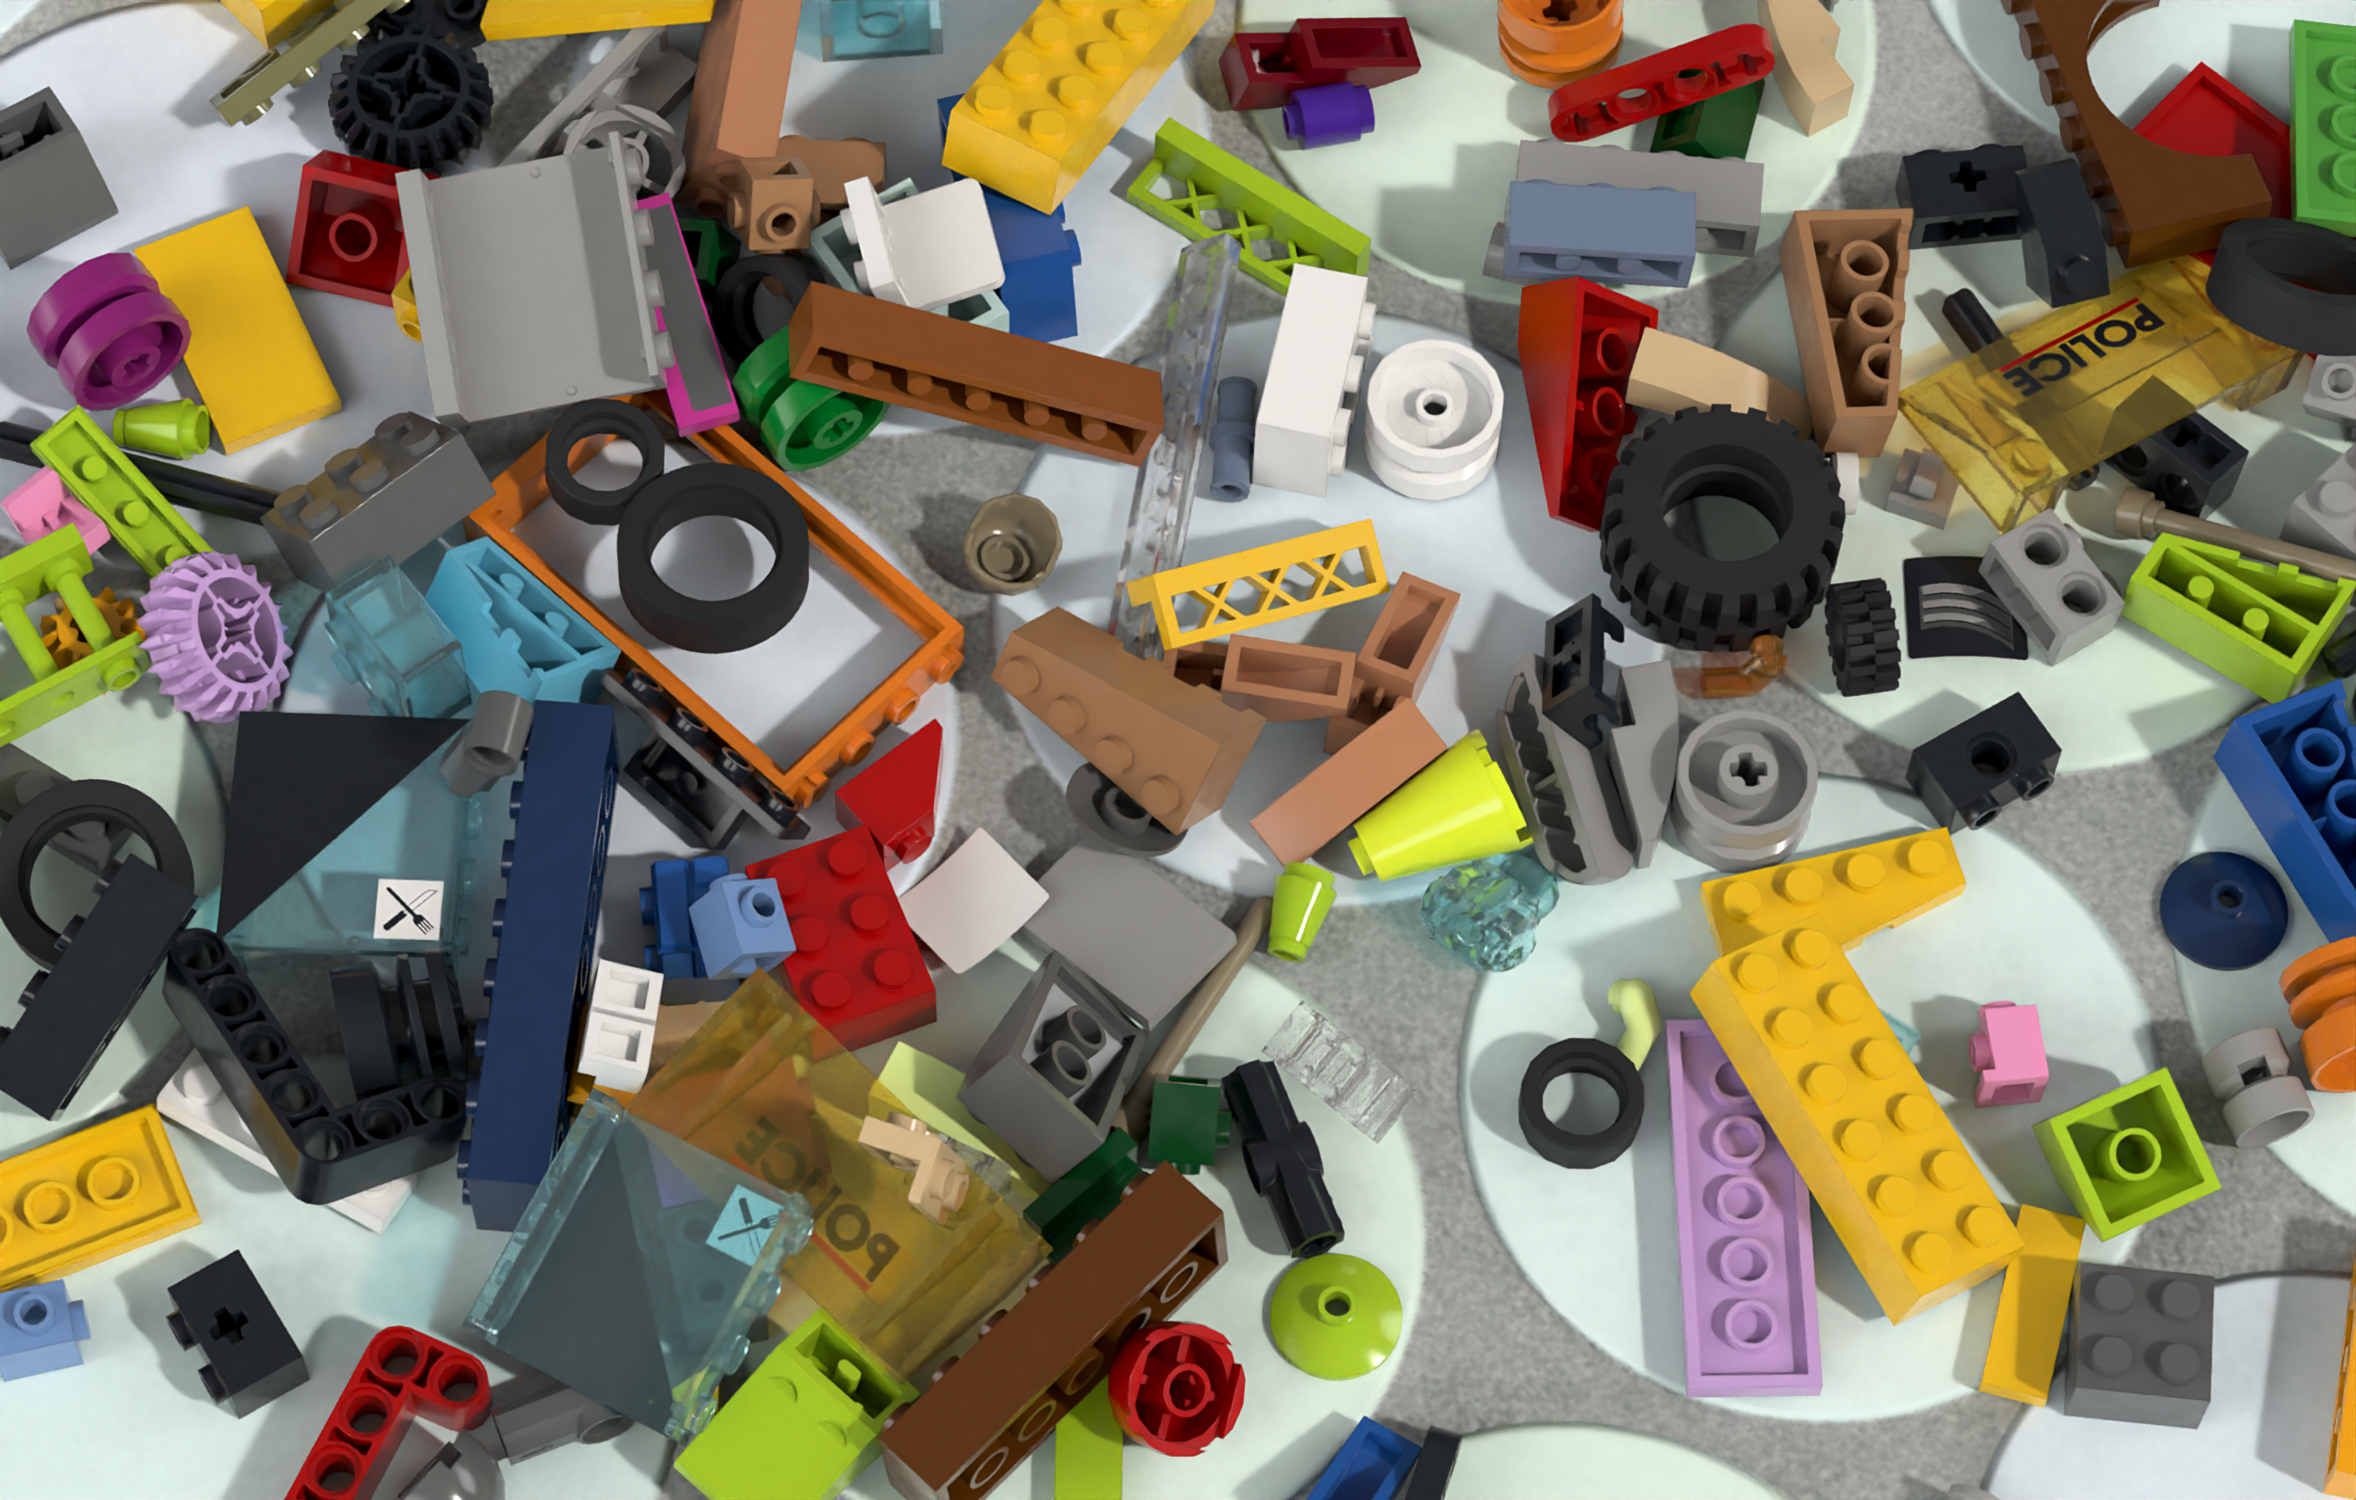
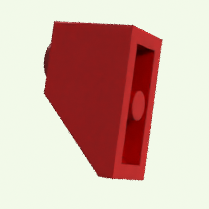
M936 719L930 721L835 791L836 820L846 831L867 824L886 872L900 862L908 864L919 858L929 848L932 838L935 837L944 757L943 727Z

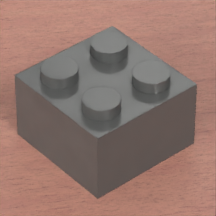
M2081 1262L2072 1284L2068 1306L2064 1416L2198 1429L2211 1402L2215 1276Z

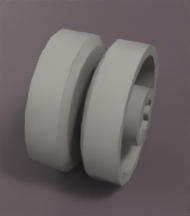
M1735 709L1708 718L1690 733L1678 757L1670 802V820L1679 842L1697 861L1726 873L1740 874L1776 866L1797 850L1808 828L1811 808L1817 793L1818 764L1809 742L1789 722L1765 711Z

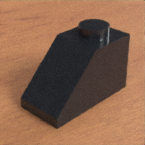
M2068 158L2014 171L2026 285L2052 309L2110 295L2105 239L2077 162L2073 158Z

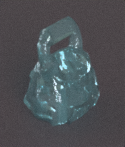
M1519 851L1473 860L1470 864L1453 867L1447 875L1440 876L1439 879L1429 882L1423 896L1420 916L1430 932L1429 938L1433 939L1453 957L1474 968L1476 972L1484 973L1489 971L1500 973L1509 971L1526 962L1529 954L1533 952L1537 942L1535 935L1536 927L1541 919L1545 918L1556 907L1560 896L1557 878Z

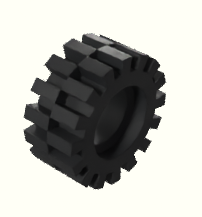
M1881 578L1829 584L1825 595L1827 602L1825 605V616L1828 624H1825L1826 635L1829 636L1830 645L1827 646L1829 657L1832 656L1833 660L1831 667L1833 675L1836 676V685L1841 690V695L1843 697L1896 691L1899 687L1898 679L1901 678V669L1898 662H1901V651L1897 643L1900 637L1899 629L1895 627L1897 617L1895 608H1891L1892 597L1890 591H1887L1886 582Z

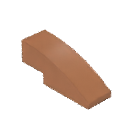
M1404 571L1402 572L1356 659L1347 715L1331 717L1329 720L1323 752L1334 755L1409 697L1416 704L1453 619L1461 594Z
M1231 634L1229 645L1200 641L1164 651L1163 663L1171 666L1170 675L1195 688L1200 684H1204L1223 694L1222 703L1239 712L1249 708L1266 717L1265 722H1286L1347 715L1357 653Z
M1408 697L1250 821L1249 825L1284 869L1288 862L1303 863L1441 755L1448 747Z

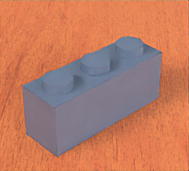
M1546 179L1510 182L1504 212L1503 277L1560 280L1579 276L1598 283L1688 288L1696 258V192H1680L1665 186L1650 189L1616 188L1611 184L1600 182L1586 186L1554 184Z

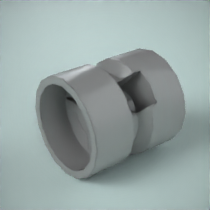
M2264 1027L2239 1033L2211 1048L2202 1057L2200 1065L2213 1094L2217 1099L2227 1100L2222 1114L2239 1148L2249 1149L2277 1142L2302 1129L2313 1119L2315 1110L2299 1077L2287 1075L2291 1071L2293 1062L2276 1028Z

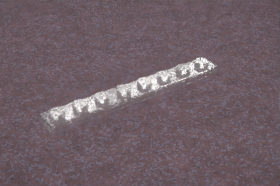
M1226 232L1181 248L1157 371L1160 372L1165 427L1138 468L1107 633L1123 641L1125 651L1142 660L1152 656L1163 662L1164 648L1152 603L1149 602L1132 607L1125 582L1181 567L1242 246L1240 242ZM1176 596L1171 597L1173 607L1176 601Z

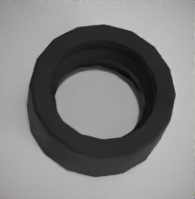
M790 253L755 255L738 260L724 272L714 294L712 315L719 341L728 356L739 365L764 342L756 327L753 314L754 295L764 277L773 276L783 284L791 297L793 311L796 310L811 281L828 285L819 269L804 257Z
M593 399L573 406L556 420L546 439L545 480L553 500L569 516L590 525L615 526L620 524L622 516L632 499L646 485L664 474L665 444L657 424L640 408L621 400ZM595 434H615L631 441L639 449L642 456V470L638 478L627 487L614 491L593 490L579 484L570 474L567 464L568 454L572 446L579 440Z
M1568 1038L1547 1046L1530 1062L1521 1082L1519 1093V1125L1528 1144L1545 1160L1567 1169H1594L1614 1162L1632 1145L1640 1127L1644 1110V1084L1635 1064L1617 1047L1595 1038ZM1569 1072L1589 1073L1604 1079L1615 1089L1619 1097V1113L1615 1123L1607 1130L1594 1135H1574L1559 1129L1547 1118L1543 1110V1094L1548 1083L1555 1077Z

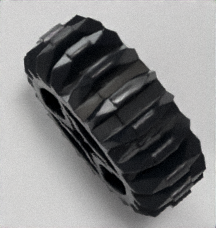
M406 22L400 32L401 35L390 37L381 28L377 36L378 43L373 45L361 39L356 47L358 56L343 54L340 63L341 72L332 74L330 83L332 94L329 95L328 108L330 116L334 119L332 121L334 134L338 137L339 141H344L345 150L350 156L362 157L363 159L411 170L432 167L442 177L445 170V161L449 159L463 166L464 159L466 158L465 148L480 150V143L482 142L481 132L490 130L494 96L493 89L489 87L488 70L484 67L483 63H478L477 55L471 45L459 46V40L453 32L438 40L437 33L430 24L421 35H414ZM430 77L445 82L456 92L446 91L445 85L431 81ZM366 112L376 113L377 119L391 123L392 128L376 122Z

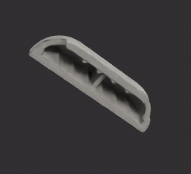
M1528 652L1515 663L1509 672L1516 676L1506 698L1505 710L1497 709L1496 724L1527 826L1534 841L1536 853L1547 870L1556 872L1560 877L1571 883L1594 886L1616 881L1630 871L1634 859V849L1630 830L1602 745L1599 744L1588 750L1542 714L1544 657Z

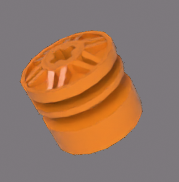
M1497 0L1500 54L1510 70L1529 84L1557 90L1565 85L1608 71L1617 62L1624 41V19L1622 12L1624 0Z
M2356 936L2321 946L2299 957L2283 970L2279 979L2283 997L2290 1005L2288 1013L2291 1021L2296 1028L2305 1030L2298 1044L2310 1081L2315 1089L2328 1093L2356 1092Z

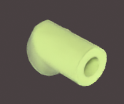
M1633 978L1631 980L1619 979L1612 984L1608 991V1003L1613 1005L1612 1008L1615 1013L1622 1014L1626 1030L1615 1047L1635 1064L1637 1071H1639L1663 1031V1024L1654 990L1640 978Z

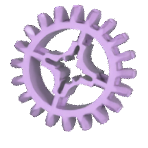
M203 551L172 561L171 565L164 567V571H161L158 576L150 579L151 590L140 598L142 606L147 613L136 621L146 632L147 638L139 648L149 652L152 664L147 672L157 673L162 680L159 694L174 695L176 711L191 712L195 722L204 720L207 722L212 721L213 724L221 722L228 724L239 720L240 711L260 712V710L267 708V704L274 698L281 695L280 683L290 677L289 671L283 662L293 654V651L284 643V635L291 628L281 623L278 612L283 604L274 603L269 596L271 582L257 581L255 565H242L236 554L220 555L218 551L210 553Z

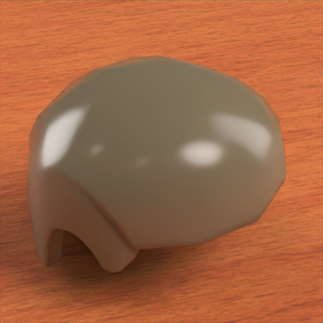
M1016 492L994 497L986 501L973 518L963 539V562L969 575L986 590L1008 596H1016L1038 588L1054 569L1062 550L1063 539L1056 515L1039 499Z

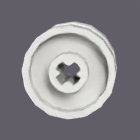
M1424 339L1403 344L1384 357L1369 380L1363 447L1370 468L1388 487L1416 499L1439 501L1463 495L1482 482L1496 461L1502 419L1504 392L1495 369L1480 353L1456 341Z

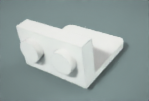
M868 176L844 183L849 208L840 210V214L851 246L857 244L860 246L863 260L854 262L853 265L863 295L875 296L878 299L928 311L997 289L1004 283L1005 273L984 194L977 180L972 178L963 179L886 205H882Z

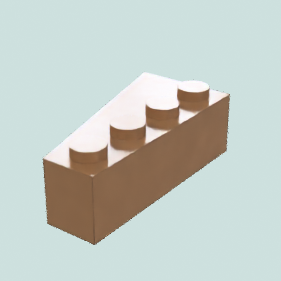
M1913 208L1794 211L1778 252L1816 443L1825 454L1824 458H1830L1831 455H1834V452L1858 453V458L1880 457L1897 418L1902 360L1900 343L1902 327L1905 322L1906 302H1904L1905 279L1909 271L1910 251H1908L1909 232L1912 228Z
M1058 606L1011 632L991 675L995 682L1176 836L1222 808L1267 719L1249 708L1243 712L1222 703L1223 694L1204 684L1194 688L1169 674L1171 666L1152 656L1145 660L1136 657L1124 650L1122 640Z

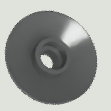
M1090 762L1079 767L1067 785L1066 800L1075 821L1092 838L1118 852L1139 857L1161 856L1175 850L1183 842L1188 832L1187 829L1177 836L1173 834Z

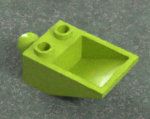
M824 1306L820 1307L773 1350L675 1460L673 1467L710 1500H833L882 1455L878 1438L883 1434L881 1433V1428L889 1415L905 1402L913 1405L921 1396V1393L899 1374L909 1365L913 1358L914 1342L911 1334L898 1323L884 1321L870 1327L861 1340Z

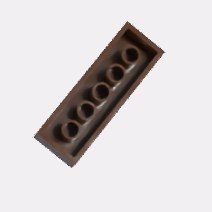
M1166 1160L1151 1174L1144 1171L1137 1175L1120 1196L1121 1203L1104 1220L1096 1217L1081 1229L1073 1242L1074 1249L1057 1265L1048 1263L1043 1266L1029 1281L1025 1289L1026 1295L1009 1312L1006 1309H1001L986 1321L978 1333L977 1338L979 1341L964 1356L960 1358L954 1355L947 1359L933 1374L929 1383L931 1387L913 1405L905 1402L889 1415L881 1428V1433L883 1434L878 1440L890 1485L906 1500H985L1056 1430V1424L1108 1376L1117 1351L1137 1330L1157 1321H1168L1228 1262L1223 1211Z

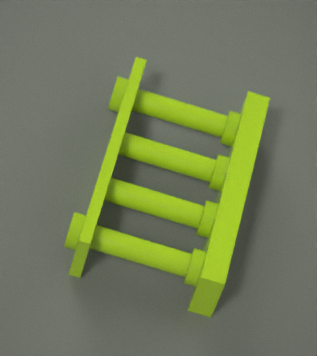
M73 522L0 559V622L4 625L36 681L35 684L4 700L0 698V747L108 691L116 692L130 687L151 666L146 650L139 648L143 640L138 632L135 631L117 641L82 582L83 576L95 569L86 544ZM51 592L60 593L94 652L62 670L58 669L24 610L26 605Z

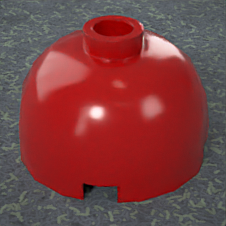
M1157 1321L1137 1330L1119 1348L1109 1369L1107 1394L1115 1421L1129 1438L1157 1453L1170 1457H1194L1206 1452L1200 1449L1208 1446L1216 1437L1224 1439L1234 1428L1244 1405L1246 1378L1242 1364L1235 1363L1233 1354L1227 1346L1231 1345V1343L1223 1334L1206 1325L1191 1321Z

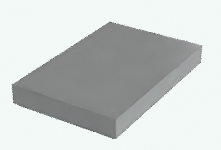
M1087 833L1037 881L1049 894V898L1017 930L1048 955L1056 950L1114 1005L1149 1031L1237 945L1235 932L1132 855L1113 850L1101 844Z

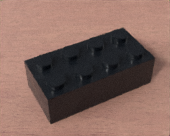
M132 853L129 854L124 863L115 858L109 862L92 888V892L101 898L87 919L75 914L54 946L63 952V955L50 974L39 969L30 980L17 1001L26 1010L13 1029L8 1026L0 1027V1090L48 1121H59L168 957V951L179 932L187 928L205 901Z

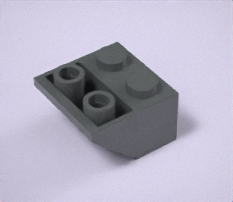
M49 86L0 111V255L9 269L12 270L119 213L79 129Z

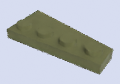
M335 0L333 4L337 9L327 16L322 11L313 16H308L291 31L285 40L290 46L286 52L280 55L275 48L267 51L211 98L209 102L231 127L240 120L245 126L253 123L274 105L270 99L273 94L288 83L292 88H297L307 82L322 68L321 64L317 61L335 46L340 51L350 48L369 32L370 29L366 22L384 8L388 14H391L411 0Z

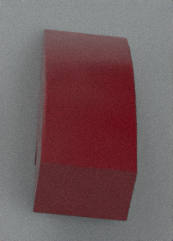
M1406 17L1297 18L1289 32L1234 33L1218 60L1233 111L1279 108L1283 104L1291 103V93L1293 90L1351 81L1353 86L1365 84L1368 89H1372L1415 75L1422 67Z

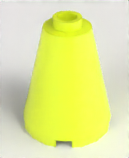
M1479 729L1461 737L1353 824L1358 836L1347 841L1363 876L1376 871L1380 881L1384 882L1522 850V848L1534 843L1532 836L1525 828L1527 824L1496 760L1492 762L1486 747H1484L1488 744Z

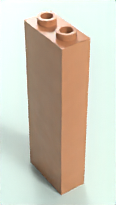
M717 0L711 21L705 22L682 146L686 170L678 197L674 203L692 208L694 212L703 217L728 220L727 198L730 191H737L738 158L776 156L803 0Z

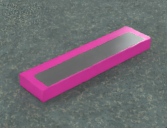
M669 192L638 200V209H648L654 233V245L645 247L648 270L658 269L663 287L665 305L656 307L655 312L658 330H668L674 352V367L665 368L668 388H664L678 435L683 437L740 421L737 403Z

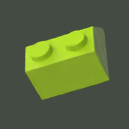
M2167 1067L2146 1073L2031 1125L2058 1186L2101 1242H2105L2222 1188Z

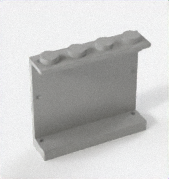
M618 131L608 132L610 146L429 180L420 169L395 173L434 417L440 424L452 429L578 405L593 399H610L668 388L665 368L674 367V352L668 330H658L655 312L656 307L665 305L663 287L658 269L648 270L645 247L654 245V233L648 209H638L634 187L644 185L643 168L637 148L628 149L627 144Z

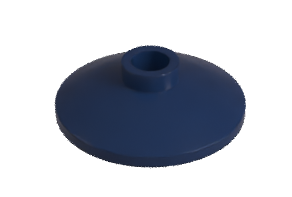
M2231 852L2203 853L2181 863L2168 877L2159 902L2161 924L2173 946L2194 963L2219 971L2243 970L2263 962L2278 948L2288 925L2289 911L2287 900L2282 887L2275 877L2256 861ZM2217 896H2229L2236 900L2239 906L2235 908L2224 907L2219 903Z

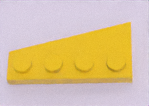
M1944 827L1701 883L1699 894L1720 958L1816 913L1820 914L1840 948L1845 953L1862 945L1864 938L1886 927L1894 929L1962 895L1966 881L1948 828Z

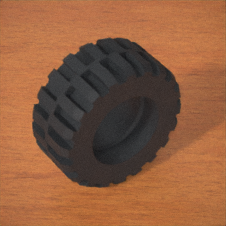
M1712 404L1710 412L1699 413L1697 407L1692 406L1677 410L1674 422L1670 424L1665 418H1659L1646 426L1643 440L1641 438L1632 439L1621 452L1620 463L1613 467L1608 481L1599 538L1602 540L1600 548L1602 569L1611 575L1609 587L1617 600L1621 603L1631 600L1630 615L1643 627H1648L1652 622L1661 627L1659 637L1674 644H1678L1680 637L1694 641V650L1713 653L1714 644L1728 645L1729 652L1731 653L1749 651L1752 640L1760 638L1763 645H1769L1783 639L1787 625L1791 629L1802 626L1811 617L1814 605L1821 604L1824 600L1832 575L1835 572L1844 535L1842 531L1846 519L1845 501L1839 497L1841 484L1835 469L1830 466L1822 468L1825 457L1823 451L1812 440H1808L1804 444L1798 440L1800 429L1784 419H1781L1777 425L1765 420L1767 415L1765 411L1749 407L1747 414L1732 412L1731 404ZM1702 496L1729 497L1752 506L1764 515L1775 529L1779 542L1766 552L1750 559L1739 561L1715 560L1693 552L1677 540L1668 528L1664 516L1677 505L1693 498Z

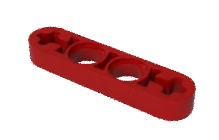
M1745 23L1735 25L1565 85L1555 90L1547 103L1552 134L1566 142L1587 141L1758 81L1766 77L1775 65L1770 33L1764 27L1757 24ZM1682 70H1703L1701 74L1694 77H1675ZM1630 89L1646 90L1644 94L1637 97L1622 98L1618 96L1620 93Z

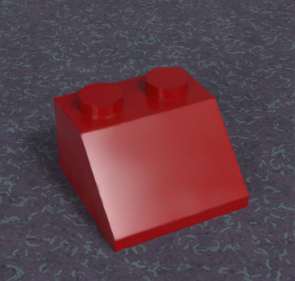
M329 150L321 151L303 164L285 283L394 308L391 293L410 267L395 173L411 169ZM424 173L429 180L441 178V176Z

